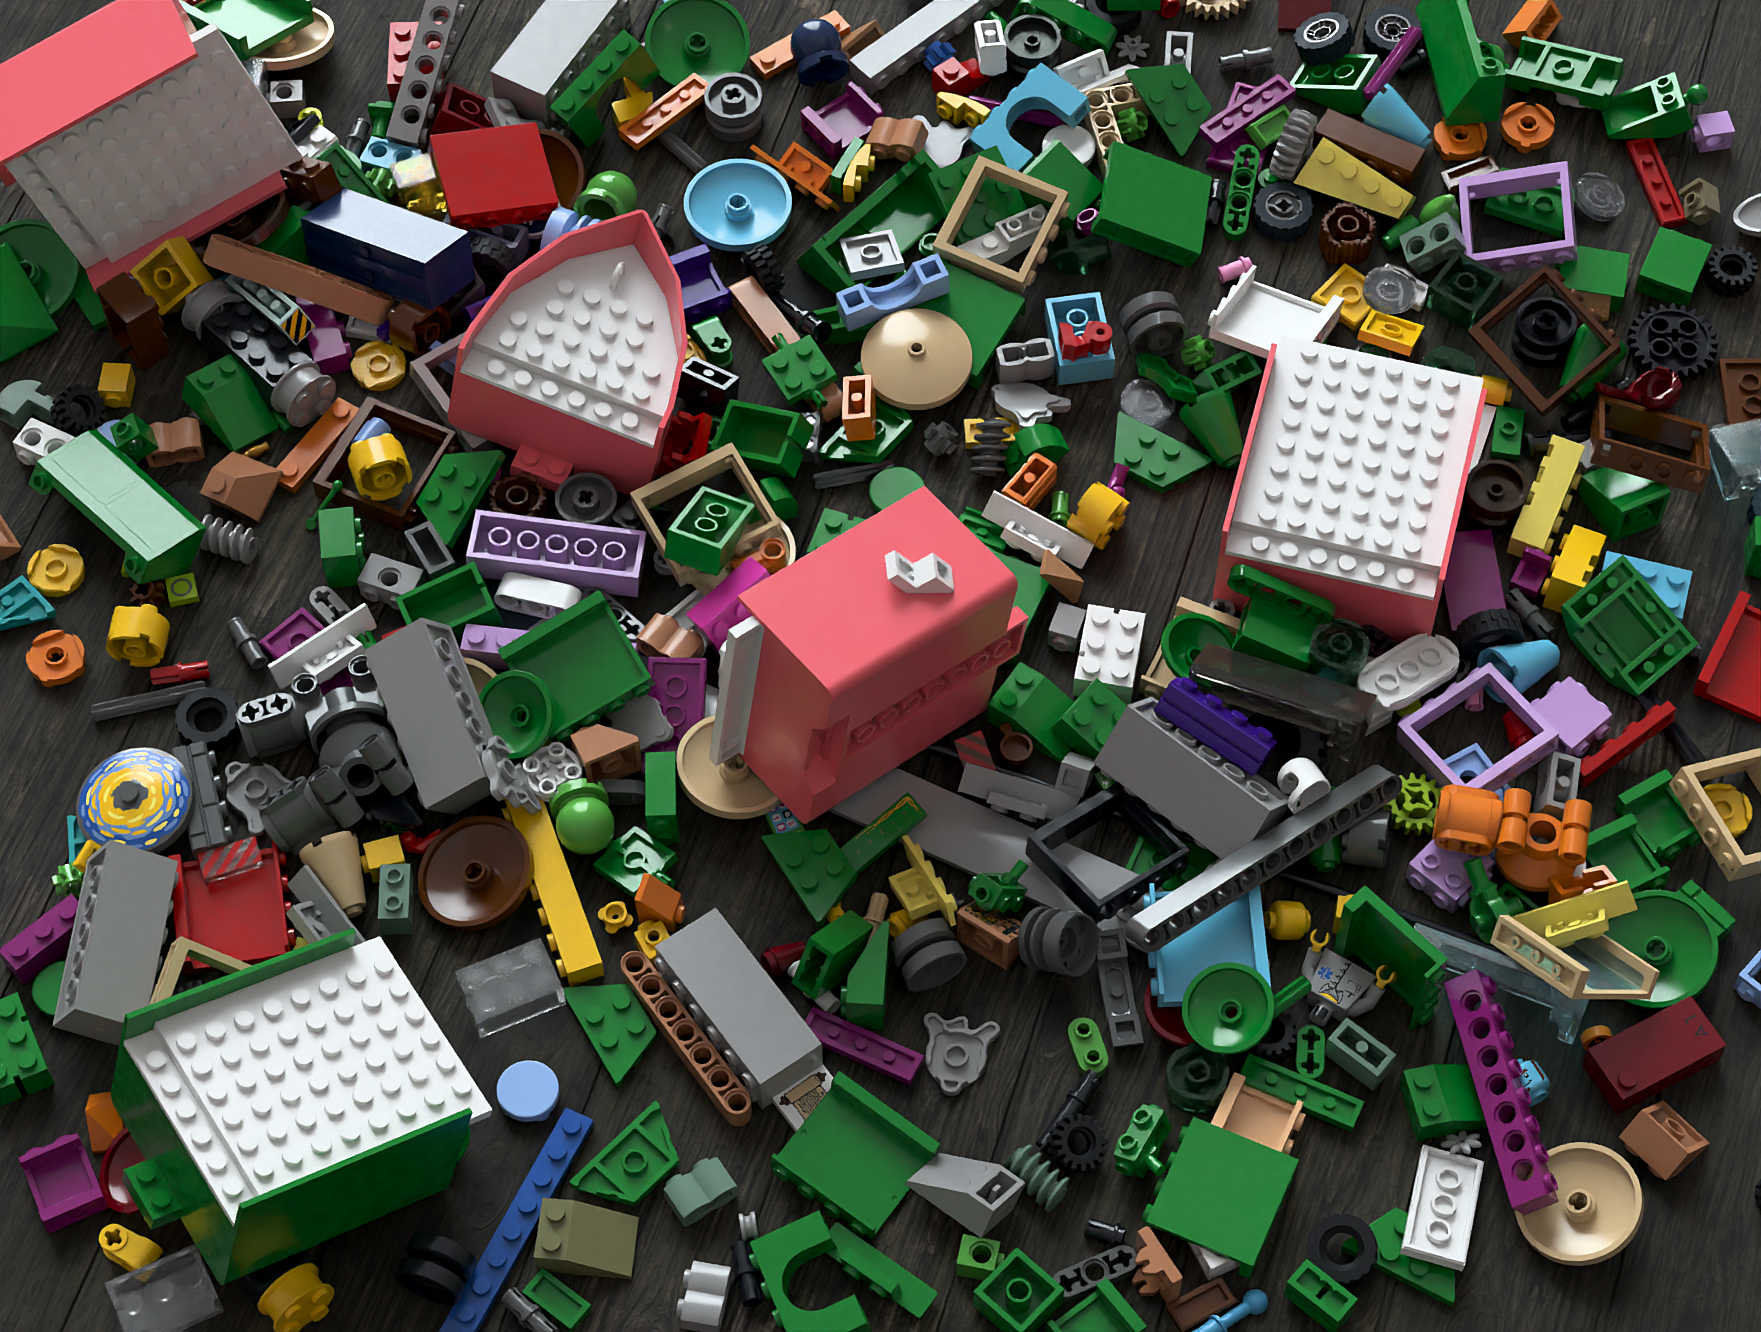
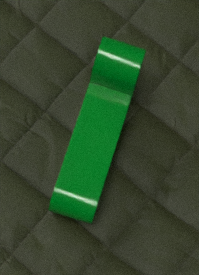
M1019 0L1009 20L1010 23L1013 19L1028 14L1046 16L1056 23L1062 38L1089 53L1097 49L1104 50L1105 56L1109 53L1118 33L1111 23L1069 0Z

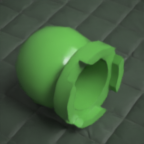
M614 170L600 172L589 181L586 190L580 193L573 206V211L579 214V219L582 216L588 215L592 219L597 218L603 221L632 212L637 204V189L627 175Z
M586 778L574 779L557 787L558 793L553 799L549 798V809L551 816L556 821L557 836L560 842L573 853L579 855L596 854L604 849L614 836V816L608 807L609 798L606 788L599 781L597 784L587 783Z

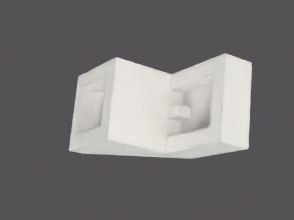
M895 550L885 555L888 581L905 593H951L955 591L951 566L934 553L915 563L910 562Z

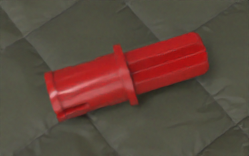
M204 660L187 664L178 662V665L153 668L150 670L151 682L155 686L180 682L182 685L184 681L209 679L208 661Z

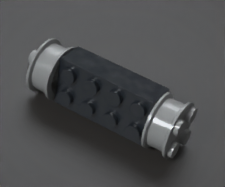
M216 279L207 282L186 296V304L181 315L183 326L190 331H196L197 338L200 340V346L216 361L231 354L249 374L263 401L270 410L275 409L278 412H285L290 424L303 427L320 415L322 416L331 407V401L336 391L335 381L328 375H322L319 366L250 303L244 300L243 297L239 294L231 293L230 286L225 281Z

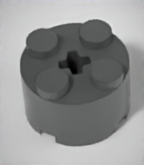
M1379 808L1349 827L1348 830L1343 831L1341 845L1344 847L1342 863L1384 869L1390 846L1389 832L1390 828H1392V810Z

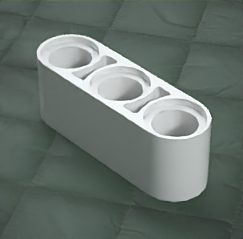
M506 572L501 579L494 601L498 606L506 610L551 619L581 601L582 592L572 585L516 572Z

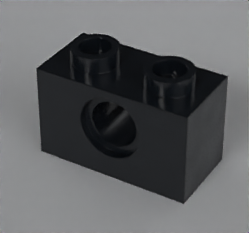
M692 356L683 364L676 396L722 417L730 399L736 401L738 399L740 377Z

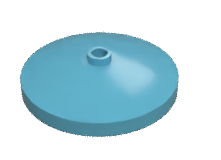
M728 159L709 165L691 180L684 195V214L691 231L707 245L725 251H748L759 244L766 245L772 242L787 227L792 213L791 192L785 179L770 166L750 159Z

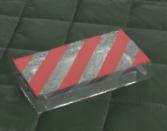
M255 836L197 854L206 884L264 866Z

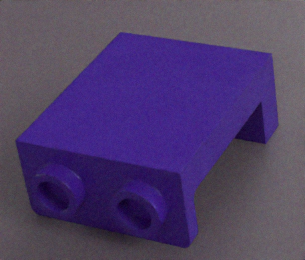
M706 243L669 256L681 281L686 325L697 323L703 318L714 314H721L732 308L731 291L729 288L725 289L714 269Z

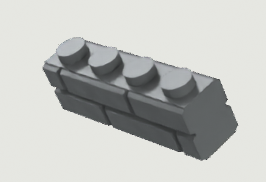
M204 741L192 743L189 746L184 745L172 748L170 750L171 755L182 763L195 787V809L187 826L195 861L198 860V853L207 851L203 859H208L216 848L224 845L226 846L220 856L228 855L231 850L229 844L234 843L235 840L231 825L225 826L224 818L229 817L226 801H220L218 793L224 791L220 775L214 776L213 768L218 767L214 750L208 751Z

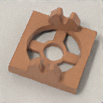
M1146 1226L1137 1232L1135 1245L1137 1257L1135 1264H1141L1142 1268L1136 1271L1132 1284L1134 1286L1144 1282L1146 1285L1139 1290L1140 1296H1154L1160 1293L1168 1304L1179 1298L1183 1276L1150 1227Z

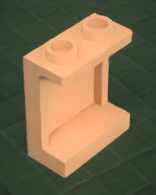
M1234 1072L1211 1124L1289 1155L1294 1144V1140L1290 1139L1293 1130L1299 1132L1306 1117V1114L1301 1113L1304 1102L1297 1100L1294 1106L1244 1085L1246 1077Z

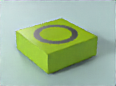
M194 573L165 579L171 607L199 601Z

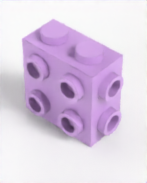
M1570 676L1562 683L1559 681L1555 682L1547 691V695L1541 700L1536 698L1530 703L1559 733L1558 749L1555 750L1559 753L1579 758L1589 749L1591 742L1595 739L1598 741L1603 739L1611 729L1609 724L1613 714L1609 711L1608 707L1603 702L1597 701L1588 693L1583 684L1576 682Z
M1432 840L1409 863L1406 878L1415 889L1422 890L1429 895L1438 907L1446 909L1453 914L1459 906L1465 908L1471 901L1468 893L1472 886L1462 863L1475 857H1481L1490 881L1493 877L1491 870L1494 861L1490 855L1477 856L1441 849Z

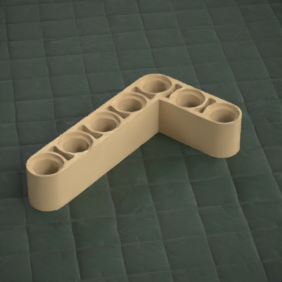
M1131 83L1094 89L1085 94L1088 97L1091 111L1084 117L1087 131L1095 140V155L1103 179H1105L1108 161L1103 159L1104 153L1113 141L1123 143L1116 120L1119 119L1118 112L1135 107L1136 112L1141 111L1146 116L1151 115Z

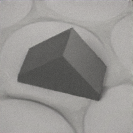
M475 267L476 279L439 305L446 309L451 317L459 316L463 318L462 308L485 299L486 285Z

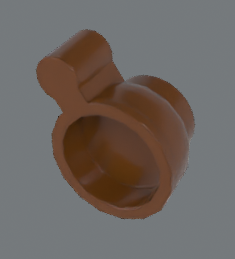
M1003 723L1000 726V738L1002 739L1000 743L1001 757L1009 767H1023L1032 756V741L1023 733L1013 732L1009 723Z

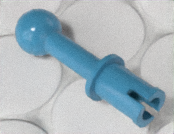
M1249 1290L1243 1297V1303L1220 1318L1217 1315H1211L1207 1323L1192 1332H1228L1227 1328L1248 1314H1262L1268 1307V1298L1261 1290Z

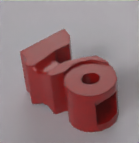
M1090 321L1087 323L1084 334L1077 337L1073 333V326L1059 322L1057 338L1062 360L1067 359L1074 362L1079 357H1088V352L1095 355L1105 354L1111 347L1112 328L1104 322Z

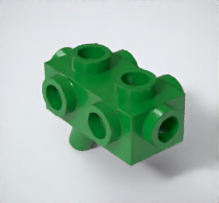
M1019 859L1010 872H980L970 881L968 894L974 897L976 905L986 911L998 910L1004 913L1006 910H1011L1016 913L1022 908L1025 902L1024 896L1028 890L1018 880L1029 866Z
M1142 1104L1133 1113L1127 1132L1118 1139L1113 1154L1117 1161L1114 1168L1122 1175H1135L1144 1178L1148 1169L1156 1176H1161L1165 1172L1166 1167L1157 1158L1160 1148L1172 1126L1166 1116V1112L1161 1107L1154 1104L1149 1106Z

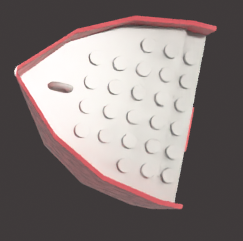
M635 210L561 235L512 270L468 327L458 347L447 419L450 424L459 429L517 451L509 474L516 476V474H521L522 471L525 474L530 473L531 476H536V481L540 482L541 486L556 492L559 485L570 477L572 473L593 472L607 478L613 484L616 491L631 496V492L654 481L674 409L688 342L681 281L646 211Z

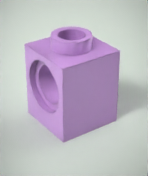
M1728 111L1696 115L1694 128L1690 129L1691 141L1696 143L1699 153L1730 148L1735 134Z

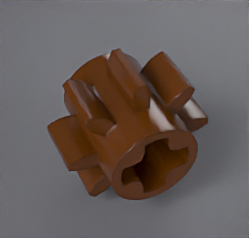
M156 581L144 584L136 582L133 587L129 588V591L134 596L129 601L134 607L151 604L158 608L162 601H166V598L161 593L165 590V587L161 582L156 583Z

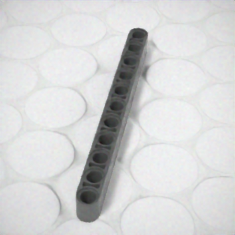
M1379 765L1368 767L1133 916L1126 924L1125 934L1127 938L1148 952L1159 950L1395 799L1402 789L1401 778Z

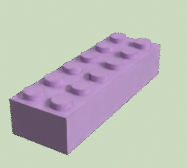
M476 510L466 554V563L469 564L474 561L483 578L501 580L506 572H516L572 585L582 591L590 587H598L608 594L638 598L646 555L647 531Z

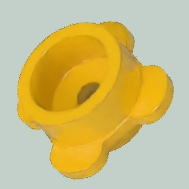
M622 901L611 902L598 911V918L604 921L606 932L610 934H615L619 928L630 926L633 923V917L627 913L625 903ZM614 915H617L618 918H617V919H613V916H614Z

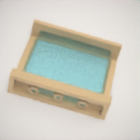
M1499 915L1490 941L1495 947L1571 999H1650L1660 973L1659 970L1605 934L1594 939L1585 937L1576 940L1574 944L1568 947L1558 948V946H1553L1547 942L1546 938H1541L1509 915Z

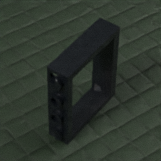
M1116 782L1029 834L1025 854L1083 913L1091 916L1096 924L1104 919H1111L1120 909L1128 904H1135L1141 896L1149 892L1150 883H1154L1156 891L1165 881L1173 876L1178 877L1183 874L1187 869L1190 849L1135 796L1128 794L1124 790V786L1119 782ZM1117 811L1165 860L1099 900L1051 850Z

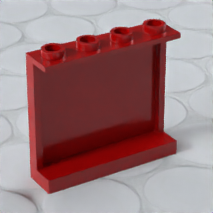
M536 122L430 135L428 153L430 160L435 161L450 217L449 225L468 231L474 228H493L498 225L521 224L533 220L545 221L558 208L559 201Z
M1740 590L1697 679L1692 694L1761 723V610L1748 605L1751 595Z
M272 840L273 848L253 851L244 866L234 870L244 853L235 854L225 872L215 876L226 856H220L205 879L202 870L210 858L202 859L200 863L199 860L183 863L180 854L168 856V858L178 861L176 872L179 873V879L176 887L172 890L176 939L182 936L249 965L258 964L292 951V946H296V934L294 928H289V917L286 915L287 911L292 907L291 901L286 902L285 893L290 892V888L287 885L289 878L288 874L283 875L282 867L287 866L286 852L279 849ZM260 852L262 861L252 864ZM186 956L181 970L183 975L187 976L217 971L219 969Z

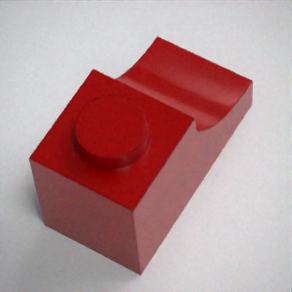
M951 57L932 69V90L936 94L945 92L965 96L990 80L989 75L980 73L978 61L974 57L964 62H958L954 57Z

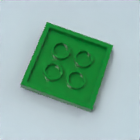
M997 145L930 172L925 176L945 220L979 155L1007 167ZM986 176L955 237L957 245L959 246L994 231L995 223L1027 210L1019 190Z

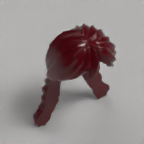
M1658 366L1657 369L1660 370H1650L1640 375L1626 390L1595 382L1596 391L1606 396H1613L1623 401L1662 412L1670 410L1679 401L1683 384H1681L1679 375L1676 372L1670 373L1668 368Z

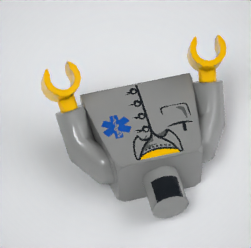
M1318 929L1312 931L1310 939L1313 946L1308 948L1301 968L1302 976H1305L1312 985V989L1306 998V1002L1314 1007L1309 1015L1310 1020L1319 1026H1324L1330 1016L1343 1022L1349 1016L1357 1017L1371 1011L1386 991L1385 985L1396 981L1397 973L1393 972L1390 978L1385 980L1383 972L1388 965L1380 966L1375 976L1327 948L1322 952L1321 948L1329 942L1330 935L1327 932L1325 941L1318 943L1315 940V934Z

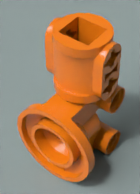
M1454 784L1446 785L1440 791L1432 840L1441 849L1477 856L1489 855L1494 849L1495 863L1501 874L1510 883L1527 891L1547 892L1550 877L1567 873L1574 874L1577 865L1585 863L1592 805L1581 799L1568 800L1565 803L1561 822L1548 814L1530 813L1532 796L1524 789L1511 788L1506 790L1502 803V800H1499V796L1489 790ZM1531 836H1540L1547 839L1550 843H1536Z

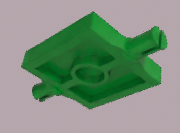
M777 333V336L774 335L772 341L779 350L761 361L762 366L788 405L790 406L802 399L812 398L818 409H822V405L826 407L828 401L824 398L821 391L826 386L837 381L838 378L836 372L810 334L791 344L786 342L782 333Z
M634 826L624 836L616 840L611 839L605 847L604 855L593 864L598 874L635 898L644 873L651 874L673 888L675 881L665 875V872L678 861L675 852L637 826Z

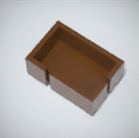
M123 271L96 288L100 302L103 305L102 309L111 337L125 353L131 350L128 352V356L142 372L170 355L167 347L169 339L162 330L164 322L157 313L159 306L151 295L147 297L143 293L144 290L136 278L131 279Z

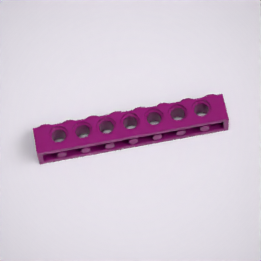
M1474 969L1444 982L1511 1207L1519 1213L1527 1215L1559 1202L1555 1192L1558 1190V1184L1547 1166L1549 1155L1538 1137L1540 1126L1529 1108V1105L1532 1103L1530 1094L1522 1086L1519 1078L1523 1076V1071L1512 1053L1514 1042L1510 1033L1504 1027L1503 1021L1506 1020L1503 1008L1496 1001L1495 993H1497V987L1491 976H1487L1480 970ZM1481 1001L1479 1009L1474 1011L1476 1004ZM1490 1028L1488 1036L1483 1039L1484 1032ZM1498 1056L1497 1063L1491 1067L1492 1060ZM1507 1084L1505 1092L1500 1095L1501 1087ZM1516 1112L1514 1120L1508 1123L1509 1116ZM1524 1140L1523 1148L1517 1152L1518 1144ZM1533 1169L1532 1177L1526 1181V1174L1529 1170Z

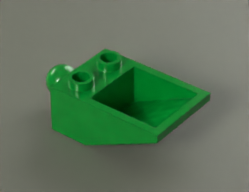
M1673 72L1612 96L1605 110H1601L1609 139L1670 138L1693 129L1694 124L1688 104L1691 103L1696 106L1704 104L1708 99V90L1701 84H1695L1684 94L1676 73Z

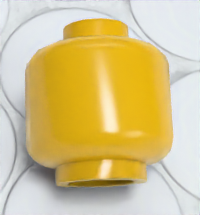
M1275 901L1271 904L1269 910L1264 913L1263 917L1264 927L1268 929L1271 937L1277 940H1299L1309 931L1311 925L1310 912L1305 909L1301 902Z

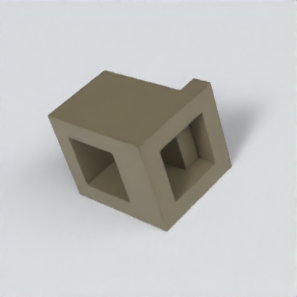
M1698 177L1679 190V195L1683 197L1685 219L1698 226H1702L1720 214L1718 188Z

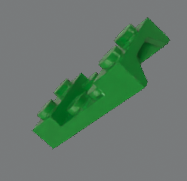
M1523 36L1517 60L1511 70L1505 69L1504 87L1529 93L1532 87L1574 96L1578 97L1579 105L1604 111L1624 75L1623 59Z

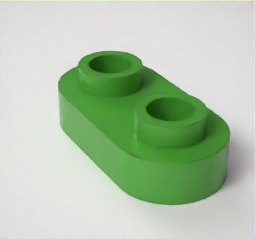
M1077 1018L1070 1023L1067 1035L1077 1067L1083 1075L1087 1069H1090L1097 1073L1096 1077L1101 1076L1108 1067V1054L1098 1026L1089 1018ZM1084 1028L1088 1030V1033L1080 1034L1078 1030ZM1094 1055L1098 1058V1060L1092 1062L1088 1059V1057Z

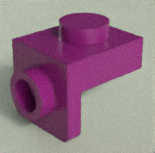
M1526 547L1510 581L1509 588H1519L1521 593L1536 598L1549 572L1552 557L1546 555L1541 550Z

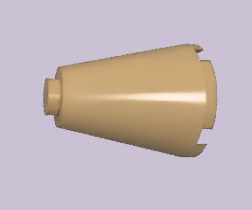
M351 831L337 832L322 837V843L316 847H313L312 842L306 845L299 852L302 863L309 866L348 918L360 915L363 912L362 908L366 906V897L356 833L352 835Z

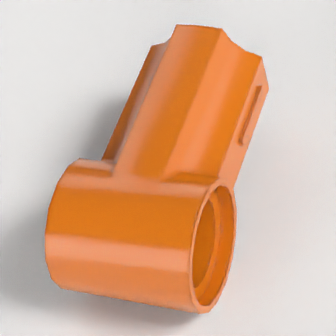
M769 538L762 542L759 549L729 561V568L733 572L751 556L770 575H773L787 565L786 547L782 540Z

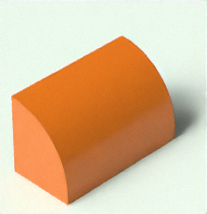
M1527 0L1502 35L1510 44L1520 49L1523 36L1546 41L1563 16L1553 0Z

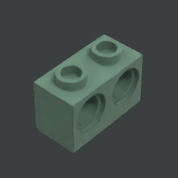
M1448 212L1399 237L1407 263L1418 274L1431 270L1439 263L1452 259L1467 249L1458 223Z
M380 865L378 921L382 935L413 934L414 876L411 865Z

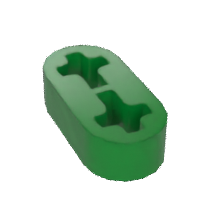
M1306 1025L1298 1031L1295 1072L1318 1082L1322 1078L1324 1070L1325 1035L1318 1026ZM1308 1035L1313 1036L1315 1041L1313 1050H1308V1041L1306 1040ZM1307 1059H1312L1313 1074L1307 1073L1305 1068Z

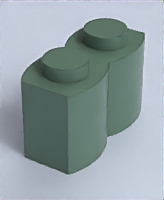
M718 1157L710 1160L708 1158L700 1160L694 1165L692 1172L683 1176L682 1174L673 1176L667 1181L664 1188V1198L684 1227L700 1220L710 1211L721 1207L738 1195L736 1183Z

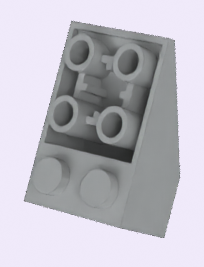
M939 1153L909 1178L905 1185L965 1226L969 1231L982 1238L1014 1209L1025 1182L999 1164Z

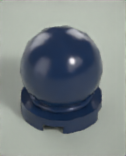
M809 19L798 25L791 35L790 50L795 62L798 63L796 71L799 82L804 86L816 87L814 82L827 80V84H831L845 76L848 72L846 67L849 66L846 54L841 51V37L837 29L824 19Z

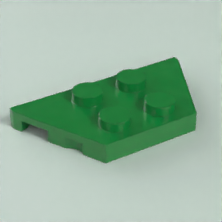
M1184 64L1126 70L1124 74L1178 157L1182 158L1197 135L1199 126L1204 123L1212 110L1208 100Z
M876 395L875 439L847 441L843 425L818 450L819 456L823 460L879 464L914 428L913 420L907 411L888 404Z
M1122 412L1118 413L1113 468H1115L1116 463L1130 467L1127 476L1160 493H1164L1173 488L1175 484L1183 483L1192 478L1193 473L1202 468L1207 470L1213 465V458Z
M491 450L444 454L416 502L427 520L431 521L443 543L448 548L452 549L504 461L506 455L502 451Z
M827 829L762 836L764 846L818 928L822 927L826 922L825 917L833 906H838L843 899L844 892L849 890L857 880L856 872Z
M629 984L565 987L561 989L562 996L615 1087H620L633 1066L636 1067L642 1059L643 1052L649 1049L658 1038L655 1028Z
M655 1100L569 1181L570 1187L577 1191L635 1207L680 1165L659 1103Z
M1395 1207L1371 1223L1369 1227L1372 1229L1378 1243V1259L1374 1264V1268L1452 1307L1455 1301L1454 1269L1400 1254L1408 1213ZM1350 1237L1344 1241L1341 1251L1356 1258L1358 1254L1356 1240Z

